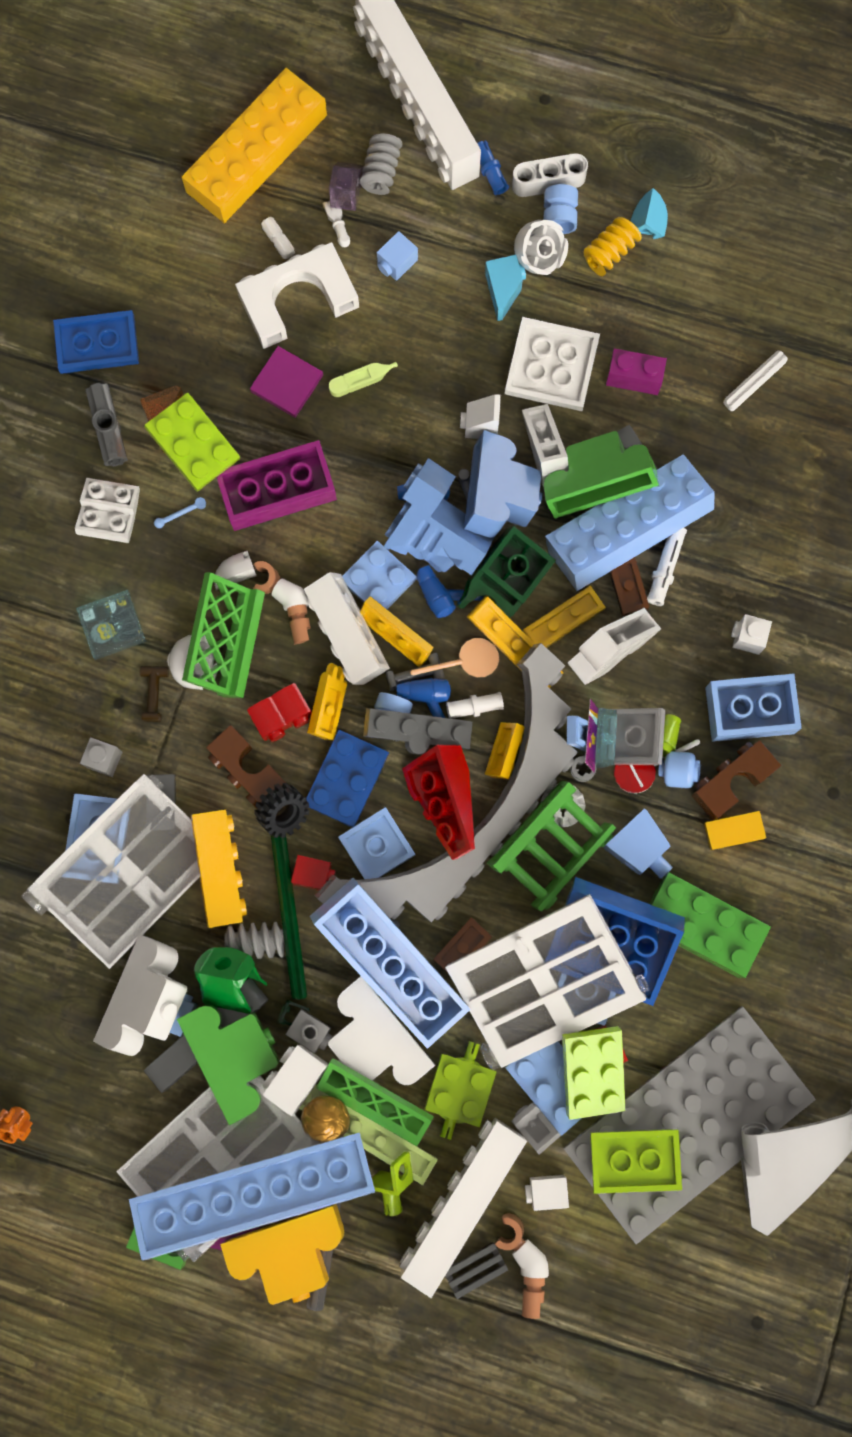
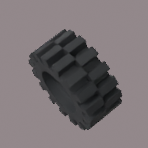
M278 783L274 785V790L270 787L266 789L268 792L266 796L261 794L259 798L262 802H256L255 806L258 809L254 810V814L257 816L256 820L270 835L276 838L279 835L281 838L286 837V832L292 835L294 834V828L297 830L301 828L300 822H306L307 819L304 815H309V810L307 809L309 803L293 785L283 783L281 786ZM288 805L283 813L276 816L282 807Z

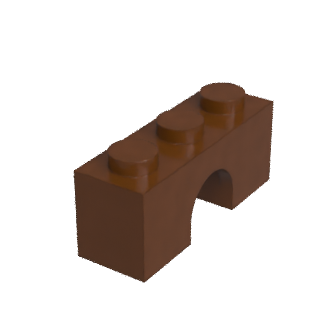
M231 725L206 747L211 753L208 759L218 769L222 766L226 768L230 773L227 779L237 789L241 786L249 793L246 799L256 809V802H262L259 798L261 794L265 796L268 794L266 789L270 787L274 790L275 784L279 783L282 786L283 783H286L269 764L256 774H249L243 770V759L252 750V747Z
M760 740L754 745L750 741L737 751L739 757L731 762L727 759L716 768L719 774L711 780L706 776L694 786L698 791L692 797L712 821L718 819L739 801L730 787L733 776H744L756 787L782 766Z

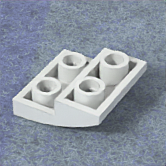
M86 478L80 498L81 509L75 526L76 534L129 543L137 511L139 486Z

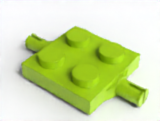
M469 1041L464 1057H452L442 1053L440 1055L424 1110L439 1114L445 1119L440 1134L443 1138L452 1139L456 1123H467L476 1127L481 1125L497 1071L483 1067L475 1061L480 1044H474V1042Z

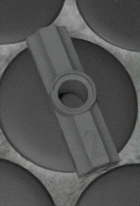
M101 383L90 385L86 389L92 413V424L96 429L104 465L113 467L122 465L128 459L109 385ZM112 421L110 427L105 429L101 428L104 422Z

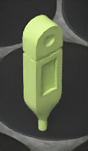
M396 362L392 364H369L332 379L329 382V391L332 396L341 397L349 392H354L381 381L390 369L398 365Z

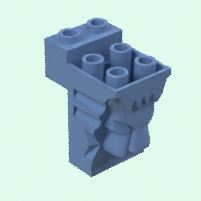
M428 458L423 466L418 463L403 486L408 489L403 496L406 503L385 533V536L389 539L384 547L404 555L409 552L417 559H424L437 572H446L455 564L459 569H463L472 575L487 554L494 537H485L464 530L466 514L443 499L456 476Z

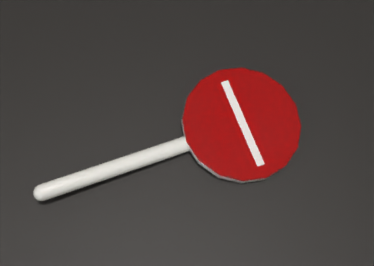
M694 740L676 749L675 752H685L699 745L700 740ZM616 765L614 770L616 783L628 793L637 794L644 792L651 787L655 780V766L657 765Z

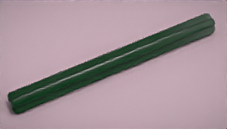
M271 835L291 996L293 1000L307 998V989L293 884L291 883L292 876L287 838H281L279 835L276 838Z

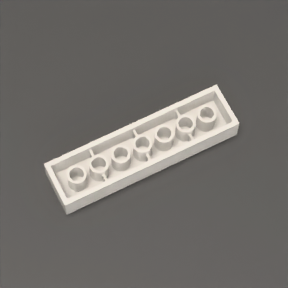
M355 0L356 5L353 6V10L357 21L354 22L356 31L360 37L364 36L366 39L368 52L372 58L376 57L378 60V68L383 78L387 77L390 81V89L395 99L399 98L401 100L405 117L413 121L417 138L425 142L429 159L437 163L441 180L444 183L447 182L451 190H454L478 178L481 149L395 1Z

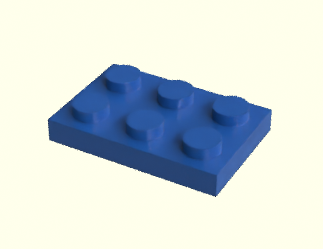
M132 310L53 320L57 363L60 374L139 364L135 318Z
M338 730L306 798V801L309 803L308 808L347 826L355 827L389 756V752Z

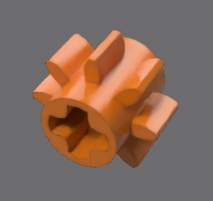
M17 1106L12 1107L9 1112L2 1109L0 1112V1139L10 1144L15 1143L18 1138L25 1141L31 1132L30 1127L33 1124L29 1121V1113Z

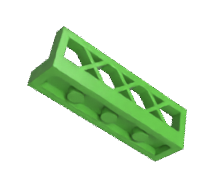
M334 1058L330 1061L316 1087L318 1090L339 1099L347 1107L416 1147L434 1117Z

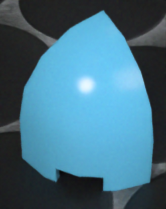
M654 188L648 191L639 201L630 222L638 228L640 233L653 235V239H658L665 236L668 213L665 202Z

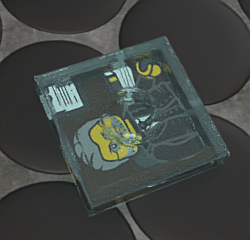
M128 590L76 608L95 660L146 642Z

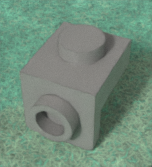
M534 1102L529 1106L525 1105L520 1108L512 1120V1123L539 1155L561 1136Z

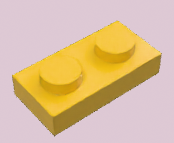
M500 723L485 775L499 779L510 778V774L515 766L514 761L518 748L523 740L524 726L518 723Z

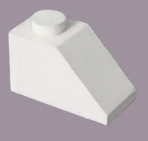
M492 395L467 403V413L461 412L460 424L461 429H466L465 438L479 439L484 430L498 434L500 395Z

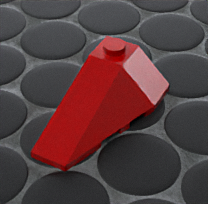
M436 745L403 767L402 770L413 800L419 801L424 809L422 814L426 820H431L436 827V835L452 860H457L475 849L470 773L461 745Z

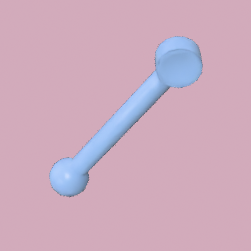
M197 498L194 504L165 518H156L154 525L157 528H162L165 523L196 508L204 509L206 501L204 498Z

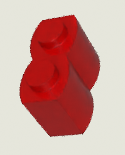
M296 683L281 689L247 709L264 741L270 739L271 742L285 736L286 733L284 731L292 726L300 728L310 721L308 717L312 714Z

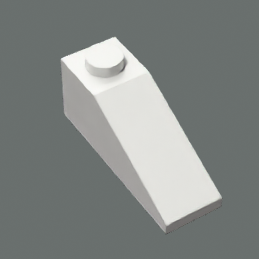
M548 404L522 410L536 467L541 471L543 486L544 480L550 473L558 470H564L565 472L569 470L568 456Z

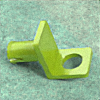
M403 1152L391 1163V1172L379 1171L372 1177L375 1191L382 1193L385 1215L396 1216L403 1211L400 1193L413 1182L409 1152ZM404 1164V1174L400 1175L399 1168Z

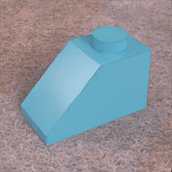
M517 255L490 260L485 263V276L497 321L503 320L521 292L523 280L526 279L525 268L519 264Z

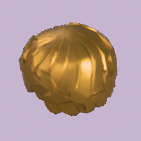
M331 1096L314 1098L303 1108L301 1115L302 1127L305 1133L321 1143L342 1138L347 1133L350 1125L346 1106L339 1099Z

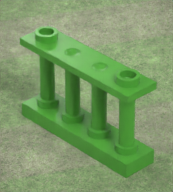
M567 781L559 782L504 843L501 849L487 862L496 872L509 871L537 897L530 905L541 912L544 909H549L556 902V895L600 846L604 847L612 839L613 835L611 833L616 829L613 824L606 822L599 826L573 801L574 797L572 794L577 789ZM560 808H565L592 834L582 847L554 821L555 817L553 815ZM541 829H547L574 855L563 868L535 842V835ZM522 850H528L555 876L545 889L516 863V857Z

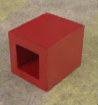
M298 855L291 883L301 887L320 890L332 875L335 876L336 870L331 869V862Z

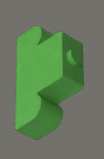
M617 431L568 446L566 453L569 470L567 472L564 470L554 471L544 480L545 501L554 518L659 486L657 470L647 447L638 444L625 450Z
M208 1004L178 1018L177 1021L228 1124L231 1125L256 1111L261 1102V1092L256 1085L249 1083V1081L274 1069L279 1063V1059L272 1047L276 1041L270 1029H263L256 1013H250L225 1027H221L222 1014L220 1010L214 1005Z

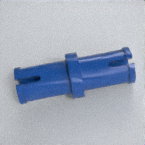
M486 140L484 142L480 141L477 143L481 149L480 171L483 176H486L494 195L503 194L509 189V185L500 170L501 164L499 160H495Z

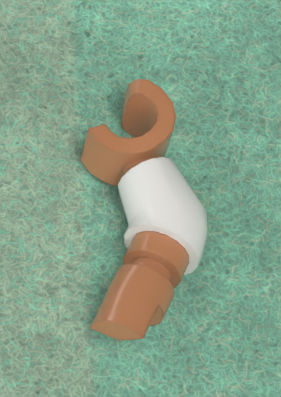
M264 561L255 562L253 564L259 572H268L269 579L263 585L256 584L253 589L261 590L265 594L272 593V596L283 605L284 610L288 613V617L292 618L290 627L294 645L308 641L307 630L311 626L309 618H305V615L308 614L306 593L302 587L285 579H280L278 571L269 563Z
M511 1213L503 1214L501 1217L503 1224L512 1226L516 1236L509 1240L501 1236L495 1245L503 1250L513 1249L512 1255L521 1268V1275L524 1276L523 1283L527 1285V1288L523 1289L522 1316L540 1319V1303L544 1302L545 1293L541 1286L545 1285V1278L549 1276L546 1256L528 1239L526 1241L523 1240L524 1225L519 1217Z

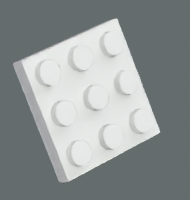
M522 317L505 394L582 411L600 334Z

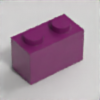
M614 349L606 386L658 395L663 382L667 358Z

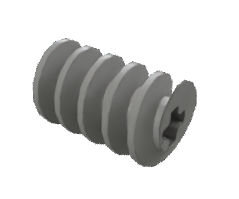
M382 133L370 138L365 166L362 169L363 175L360 178V184L366 191L378 195L389 194L390 190L388 187L393 185L392 177L396 174L394 168L398 166L396 158L400 156L399 149L403 145L402 141L396 136Z
M264 922L260 931H257L255 924L251 923L249 931H246L243 924H240L238 931L234 932L232 925L229 924L225 933V947L235 948L249 954L251 957L254 951L257 959H262L264 951H266L269 958H273L277 950L282 958L284 957L283 930L279 929L277 922H274L272 929L268 930Z

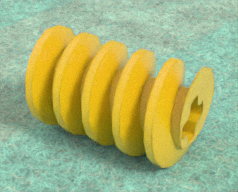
M623 217L615 218L613 223L608 225L605 231L601 232L598 238L591 242V245L584 248V257L587 264L597 275L605 276V268L608 270L613 268L612 261L618 263L620 255L625 256L628 253L627 248L632 249L635 247L634 241H641L640 231L629 220Z

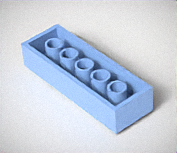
M684 455L657 469L659 486L599 504L545 536L549 555L556 560L555 563L576 591L714 510L713 489Z
M354 878L348 881L310 915L313 924L427 1049L471 1010Z

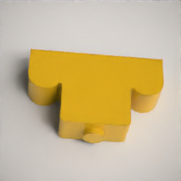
M337 1204L233 1237L225 1240L220 1245L231 1276L238 1280H246L259 1269L270 1304L274 1305L291 1298L293 1303L309 1298V1292L323 1288L328 1282L329 1277L320 1250L331 1251L336 1248L343 1239L344 1226Z

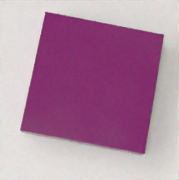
M278 346L250 387V391L296 418L323 377V372Z

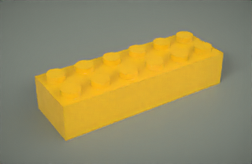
M285 68L182 176L186 193L225 224L327 116L325 98L289 69Z

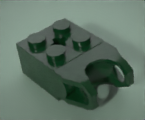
M516 527L506 528L466 581L462 597L456 606L459 609H464L469 602L479 596L489 597L510 618L524 604L556 560ZM512 561L518 562L516 564L518 571H513L511 569Z

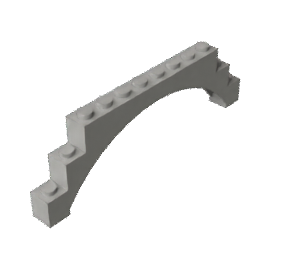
M542 643L534 644L517 663V666L522 670L525 691V729L522 736L523 740L514 769L499 799L481 823L474 828L475 849L457 860H452L449 854L445 852L428 863L406 872L380 878L356 880L390 919L394 920L404 910L403 904L406 901L428 921L439 920L448 909L446 905L453 897L455 899L464 892L466 889L464 884L471 876L473 878L476 877L485 866L483 862L489 855L494 856L503 845L501 841L507 834L512 835L521 825L519 820L523 815L531 813L539 804L537 799L542 793H548L557 783L555 778L560 772H566L575 762L573 757L578 752L554 731L555 728L559 729L567 722V714L571 708L547 687L548 685L553 686L559 681L563 675L560 671L565 665ZM332 875L315 894V897L324 904L350 880L338 879Z

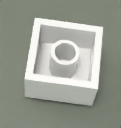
M297 1045L296 1048L293 1046L289 1047L280 1060L284 1064L279 1072L276 1070L272 1071L262 1085L266 1088L263 1096L290 1116L298 1111L329 1065L303 1045Z

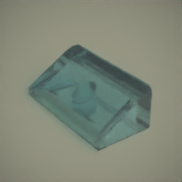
M598 709L595 754L597 768L614 765L617 710Z

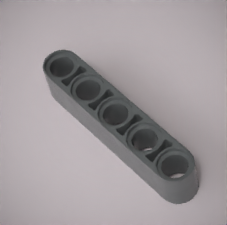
M252 978L245 981L240 988L252 1010L251 1013H256L269 1001L268 997ZM218 1008L222 1014L221 1027H225L248 1015L242 1012ZM185 1035L144 1070V1073L161 1093L168 1090L198 1063Z

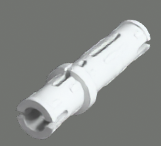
M681 528L666 539L657 571H654L652 574L653 583L647 597L648 603L652 605H664L668 587L674 580L672 574L685 534L687 533L685 528Z

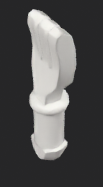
M335 199L324 202L323 207L328 219L333 223L332 227L337 234L339 245L342 247L349 246L350 237L346 232L345 222L341 220L343 215L339 200Z

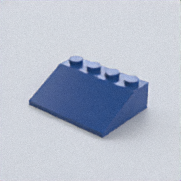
M575 877L565 906L589 894L591 895L630 965L640 991L646 997V1000L643 1002L653 1006L683 936L685 917ZM583 916L556 929L545 963L595 939ZM597 945L552 968L581 978L609 965V962L600 946ZM614 971L590 981V983L614 992L625 993Z

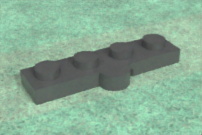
M369 708L366 709L363 737L405 742L407 751L412 754H423L427 751L429 745H461L462 749H470L473 722Z

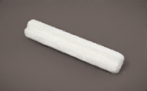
M776 351L725 398L724 405L730 411H734L786 363V355L782 351Z

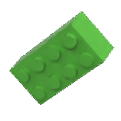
M669 872L663 876L649 903L655 907L685 917L684 933L678 946L738 978H746L771 926Z

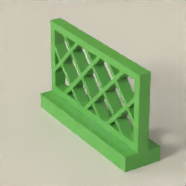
M211 572L204 574L182 681L214 691L217 695L225 698L244 697L265 592L246 588ZM213 582L217 583L221 593L216 598L213 597L211 592ZM234 591L238 592L236 606H234L230 594ZM221 600H224L228 612L224 615H221L217 603ZM211 609L215 621L208 625L205 616L206 611ZM229 617L232 619L230 633L224 623ZM218 626L223 638L216 642L211 630ZM205 635L210 647L202 651L199 644L201 637ZM226 644L227 650L223 660L219 647ZM213 653L217 665L210 669L205 657ZM199 662L204 674L196 678L193 677L195 665ZM220 670L221 678L218 686L213 674Z

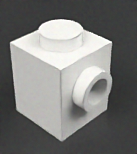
M745 614L739 622L736 621L731 637L735 639L732 648L759 655L766 648L772 621Z

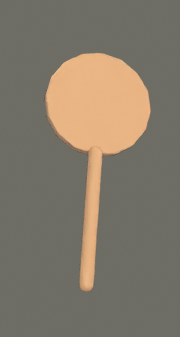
M473 638L461 647L458 660L410 671V674L417 675L461 665L462 669L476 678L486 677L497 668L499 653L495 645L489 640Z

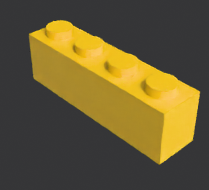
M226 810L191 815L207 927L212 928L243 922L242 916L247 915L245 899H239L238 888L243 887L241 872L240 870L235 871L234 860L238 859L236 842L231 843L229 832L234 831L232 815H227Z

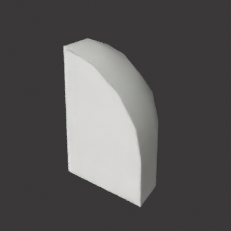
M248 551L229 557L216 570V575L234 583L256 576ZM215 583L216 590L219 589L217 583Z

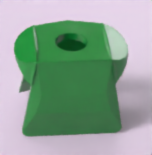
M210 948L200 956L194 967L196 979L200 983L202 1002L205 1005H214L218 1008L250 1014L252 1010L240 988L247 977L255 979L266 986L267 982L259 976L252 957L235 948Z

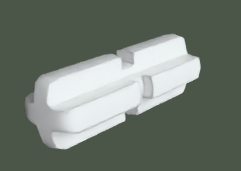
M268 217L261 223L262 229L271 242H274V246L282 258L288 259L295 254L294 247L286 235L282 233L283 231L274 218Z

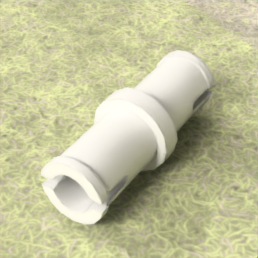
M501 692L479 697L470 695L469 699L446 702L449 719L468 715L477 717L483 712L504 709Z

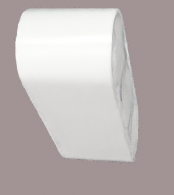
M569 154L520 163L513 171V192L520 197L544 194L548 187L556 184H567L575 188L581 187L586 179L587 159L581 154ZM576 169V170H579L580 172L574 173V172H572V171H570V170ZM545 174H553L554 177H547ZM521 178H526V179H528L529 181L523 182V181H520L519 179H521Z

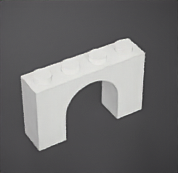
M332 242L327 245H318L306 254L295 255L287 262L278 266H269L264 272L255 276H246L235 284L238 296L263 349L288 339L285 326L275 307V300L279 292L291 283L303 281L316 285L324 293L335 318L359 308L358 295Z

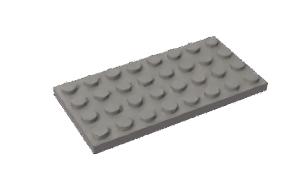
M741 1006L626 1097L624 1112L605 1114L563 1147V1149L593 1187L590 1132L679 1130L682 1190L598 1194L633 1242L638 1244L737 1164L741 1157H744L741 1136L742 1126L748 1123H762L767 1126L769 1131L779 1130L816 1099L745 1008Z

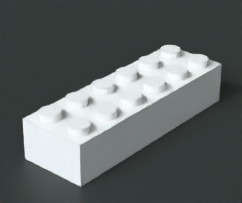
M494 1118L492 1123L488 1120L485 1122L478 1134L481 1139L476 1148L471 1145L463 1158V1163L465 1164L461 1173L456 1170L449 1180L447 1189L450 1191L445 1198L440 1196L432 1208L431 1215L434 1217L431 1222L427 1223L425 1221L416 1234L417 1238L415 1241L418 1243L415 1248L408 1247L400 1260L401 1264L399 1267L402 1268L401 1278L430 1298L434 1295L527 1142L524 1136L497 1118Z

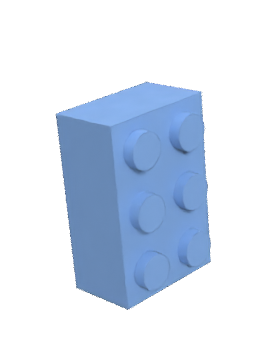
M794 674L711 681L705 688L712 742L791 735L802 729Z

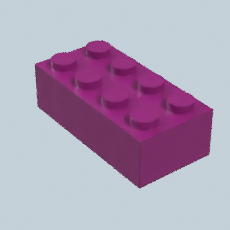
M319 440L229 467L217 476L229 520L234 531L337 500L335 488Z

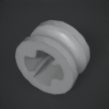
M585 756L576 758L570 768L571 775L579 782H587L595 775L592 770L590 774L585 773L583 776L577 773L579 769H576V765H582L585 762Z

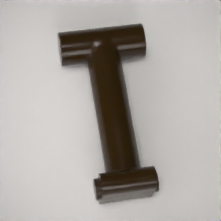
M141 666L140 676L149 677L147 712H142V720L144 722H161L162 714L158 713L160 677H169V666Z

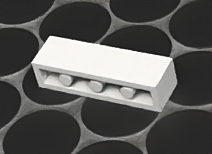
M329 572L304 588L308 606L316 612L319 618V627L329 637L332 643L330 646L331 650L340 659L344 667V676L353 685H364L390 669L341 574Z

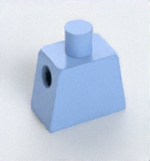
M645 808L603 847L639 875L650 867L661 879L673 868L662 856L670 847V844Z

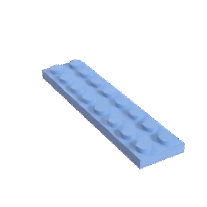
M359 1132L129 1199L141 1260L144 1261L375 1193Z

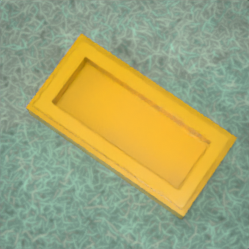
M760 811L704 823L710 851L766 839Z

